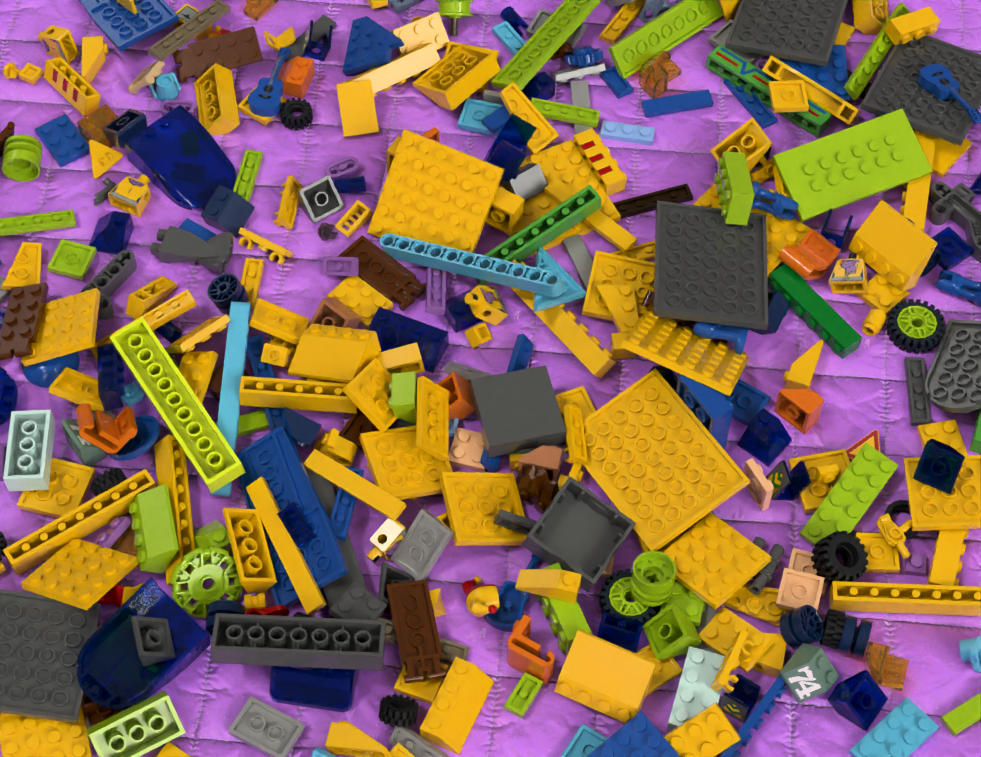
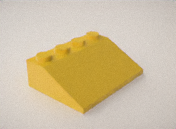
M460 44L412 84L440 107L452 111L464 100L470 98L476 90L482 88L488 80L494 78L501 69L494 53Z
M881 200L855 233L848 249L858 254L860 259H863L866 264L903 292L915 287L938 243L889 204Z
M311 324L300 338L288 369V375L349 383L381 351L376 331Z
M578 629L559 674L554 692L623 723H627L640 712L657 663Z

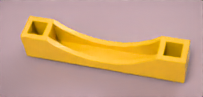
M772 55L762 69L763 72L778 81L804 80L809 100L851 126H854L863 112Z

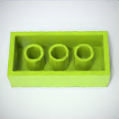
M723 151L722 158L718 160L719 171L714 176V184H717L716 194L719 195V205H721V216H724L725 224L747 225L755 195L745 153Z
M559 562L542 568L562 570ZM534 594L536 600H540L542 603L541 610L544 617H548L550 620L549 627L552 634L557 635L559 640L557 644L561 653L564 652L567 657L578 629L592 634L578 602L576 601V604Z
M165 691L86 729L98 757H139L186 733L169 695Z

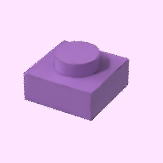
M910 553V556L904 560V574L925 577L926 555Z

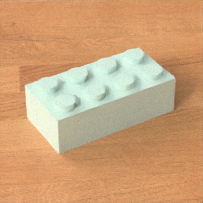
M51 410L11 411L3 476L8 491L49 490L56 424Z
M689 646L666 732L672 731L713 703L717 702L718 704L722 688L716 692L710 687L725 656Z

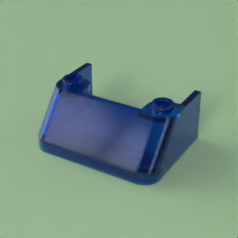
M513 113L484 158V161L505 169L500 182L517 178L520 172L518 168L527 156L526 152L528 149L525 147L536 130L535 126Z
M271 666L270 697L274 702L346 712L352 707L360 670L334 669L333 674L287 666Z

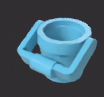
M172 72L161 74L155 78L153 84L156 83V92L152 84L149 85L154 99H158L161 102L176 100L181 90L178 80Z
M981 635L959 641L962 661H971L973 671L981 673Z

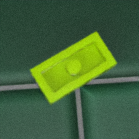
M524 672L505 703L504 709L523 719L543 686V681Z

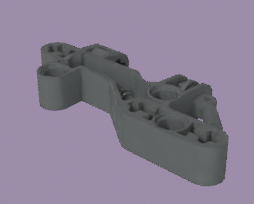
M934 182L928 196L930 203L933 204L929 217L930 222L934 225H942L951 219L965 231L971 256L981 263V212L971 205L976 194L963 183L958 184L952 189L944 182Z

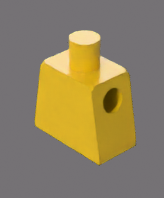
M764 633L773 640V644L751 669L778 678L779 672L783 668L787 643L781 634Z

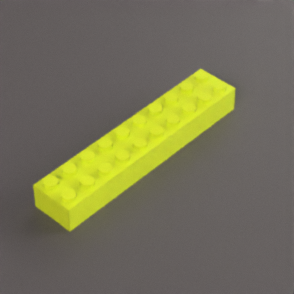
M141 317L109 336L115 349L211 494L246 473L242 463L145 319Z

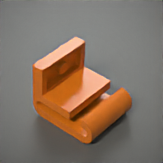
M810 229L800 244L784 247L779 253L778 259L806 281L822 278L841 250L817 231Z
M83 403L76 408L80 436L109 454L117 453L137 434L138 429L134 412L128 406L115 419L97 409L94 412L95 420L93 419L91 404Z
M524 614L521 620L517 619L514 623L513 633L507 641V663L510 667L523 674L526 672L543 681V684L549 683L553 678L554 654L549 650L546 655V661L540 658L541 645L529 639L531 636V617Z

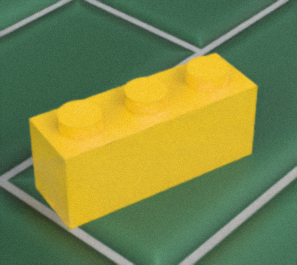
M929 6L890 19L884 32L896 46L934 34L941 21Z

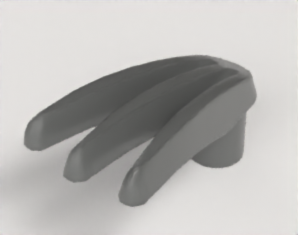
M108 177L103 180L106 187L94 195L96 196L93 200L95 201V206L108 199V193L116 186L115 182H112Z

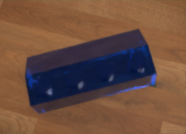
M382 307L378 308L369 327V331H376L381 347L380 352L417 342L424 369L431 373H434L449 345L448 331Z

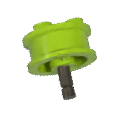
M436 0L440 17L451 19V36H457L458 19L473 17V14H471V3H473V0Z

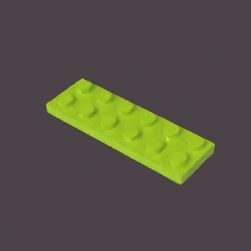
M866 442L801 530L799 536L814 546L821 539L836 531H847V534L850 533L899 465Z

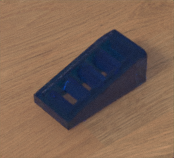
M292 502L277 513L297 547L302 546L315 536L298 503ZM293 513L296 514L293 518L289 519V516ZM299 519V522L293 526L292 523ZM303 525V528L296 533L295 530ZM306 531L307 535L299 539L298 536Z

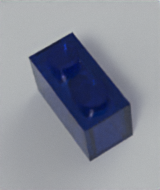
M604 612L597 637L636 653L644 623Z

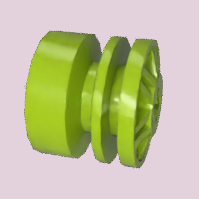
M24 134L13 135L6 139L2 160L3 174L19 182L35 180L41 171V143L36 138Z
M648 551L637 556L633 562L630 587L632 596L645 606L655 607L668 602L673 595L676 574L674 561L668 555L659 551Z

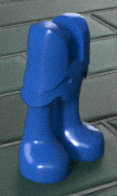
M757 181L752 182L755 196L751 210L753 208L760 209L772 214L774 217L788 221L794 218L795 214L791 210H797L799 206L795 200L777 191L772 193L761 187ZM756 197H761V198L770 200V201L773 202V204H770V203H768V202H765V201H763V200H761V199H758V198H756Z
M948 270L940 272L939 280L936 282L937 289L949 293L958 299L963 297L981 307V282L967 279L961 274Z
M695 321L693 333L706 339L730 341L734 344V352L741 355L749 328Z

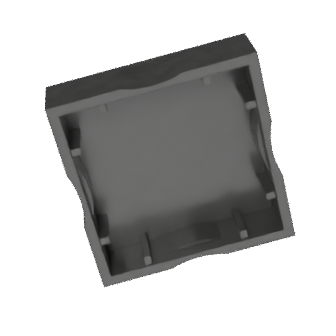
M546 365L470 379L469 393L475 414L481 424V435L488 458L515 453L523 449L538 448L542 445L550 446L565 442L566 429Z
M569 476L521 545L549 565L559 562L562 570L582 574L580 587L589 592L636 523L613 506L601 501L592 491Z

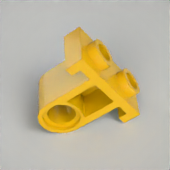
M332 428L328 433L325 432L321 440L318 439L313 450H318L343 466H352L358 449L357 445L338 436L340 431Z

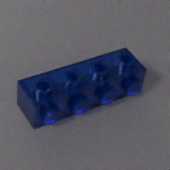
M104 344L97 347L98 393L104 411L124 407L123 396L125 395V388L123 384H125L123 372L125 370L122 362L123 359L114 345Z

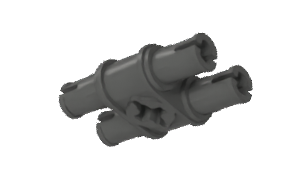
M755 537L753 543L763 549L765 540L761 537ZM773 545L769 552L771 562L753 577L754 580L749 588L751 593L759 595L765 584L771 581L774 571L779 567V559L784 553V548L781 545Z

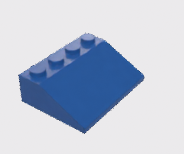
M680 375L678 377L676 393L721 447L725 449L733 413L731 401L725 399L721 393L691 378Z

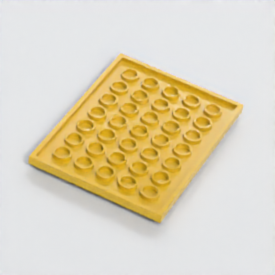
M656 368L583 420L588 462L582 465L617 510L636 523L633 530L650 551H658L750 483L747 476Z

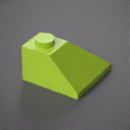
M218 520L193 532L195 549L200 547L207 549L209 546H214L228 551L229 555L233 554L228 532ZM203 557V563L210 562V558Z
M671 603L642 626L657 660L687 654L689 646L696 647L702 643L695 625L675 603Z

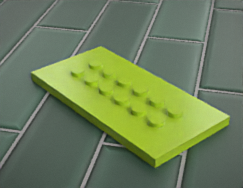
M903 108L773 155L772 157L789 197L799 204L796 212L801 222L927 176L933 172Z

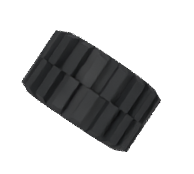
M836 531L821 539L814 545L815 548L812 549V554H814L811 557V561L814 562V565H812L813 569H816L817 576L824 577V582H829V585L832 584V581L852 582L860 578L867 569L865 566L868 565V560L866 559L868 553L864 551L866 547L864 544L861 545L860 539L858 537L854 538V534L851 532L847 534V531ZM835 551L841 555L844 566L838 562Z

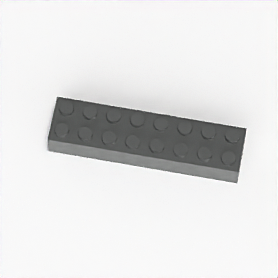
M216 613L210 647L212 663L383 671L386 621Z

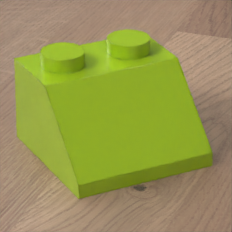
M416 371L392 373V381L389 382L391 397L388 398L389 409L393 410L395 417L416 425L418 378Z

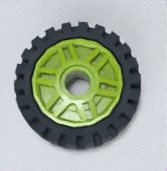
M909 299L908 303L904 300L901 304L898 303L889 315L886 328L887 335H890L889 339L894 341L893 344L896 347L900 345V350L903 351L906 348L907 353H911L912 350H914V354H919L920 350L922 354L926 353L927 350L930 352L934 347L938 346L945 329L944 317L942 314L940 315L939 309L934 310L935 306L933 304L928 306L927 301H924L922 304L920 299H917L916 302L913 299Z
M626 569L624 573L620 570L617 572V575L613 573L610 579L607 578L601 588L599 604L602 615L604 614V619L606 621L609 620L610 625H617L619 630L623 627L625 631L630 632V628L638 631L639 627L643 629L642 626L658 614L660 606H645L632 596L630 590L632 572L631 569ZM627 598H631V599H633L634 601H633V602H628V601H626V599H627Z

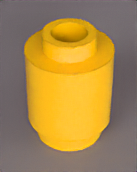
M878 308L871 309L862 323V332L871 337L878 334L887 320L885 312Z

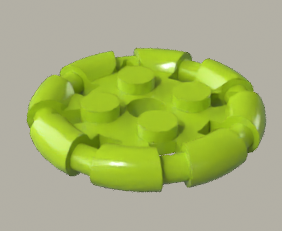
M209 546L207 549L200 547L188 552L183 556L182 562L176 564L170 584L173 585L171 594L176 605L180 609L183 608L189 616L206 619V604L222 600L221 597L225 592L229 595L226 600L238 601L243 586L240 583L234 556L231 557L228 551L214 546ZM203 557H209L210 562L203 563ZM223 561L226 563L224 569L220 566ZM191 564L193 567L188 573L186 568ZM233 577L234 581L229 583V578ZM205 579H213L211 587H203ZM187 583V589H181V584ZM192 597L196 600L194 604L189 603Z

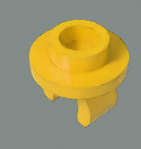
M13 62L6 64L3 68L6 79H16L21 69L16 68V64Z

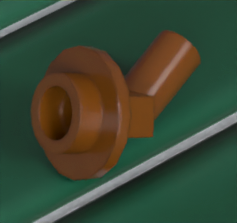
M565 41L559 48V51L553 54L551 60L573 53L572 45Z

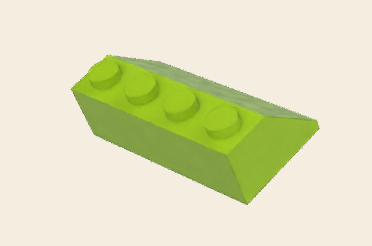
M165 484L137 494L134 501L129 505V513L132 515L131 527L135 534L134 545L137 546V562L140 565V571L164 574L179 550L168 486Z

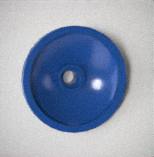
M74 352L26 367L22 364V371L30 383L39 387L49 388L66 367L78 370L80 363L79 354Z
M150 415L136 417L138 431L135 437L130 439L117 453L109 454V456L117 461H127L146 453L159 437L161 429L159 421Z

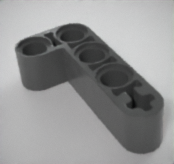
M131 250L119 252L81 291L84 292L98 288L101 293L98 318L102 320H108L113 317L114 309L109 297L137 269L136 259Z

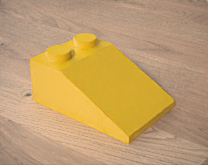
M752 117L713 147L710 152L717 161L719 158H722L723 151L745 153L750 172L773 143Z

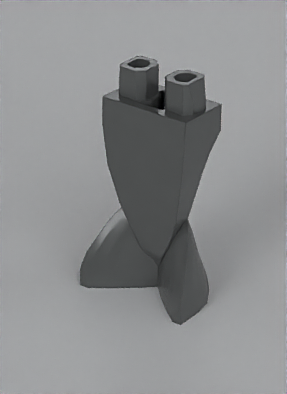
M169 226L168 230L159 229L157 232V240L162 241V243L153 242L150 247L151 254L158 256L160 262L170 264L173 262L197 261L217 274H223L233 253L234 239L233 233L224 232L205 242L191 232Z

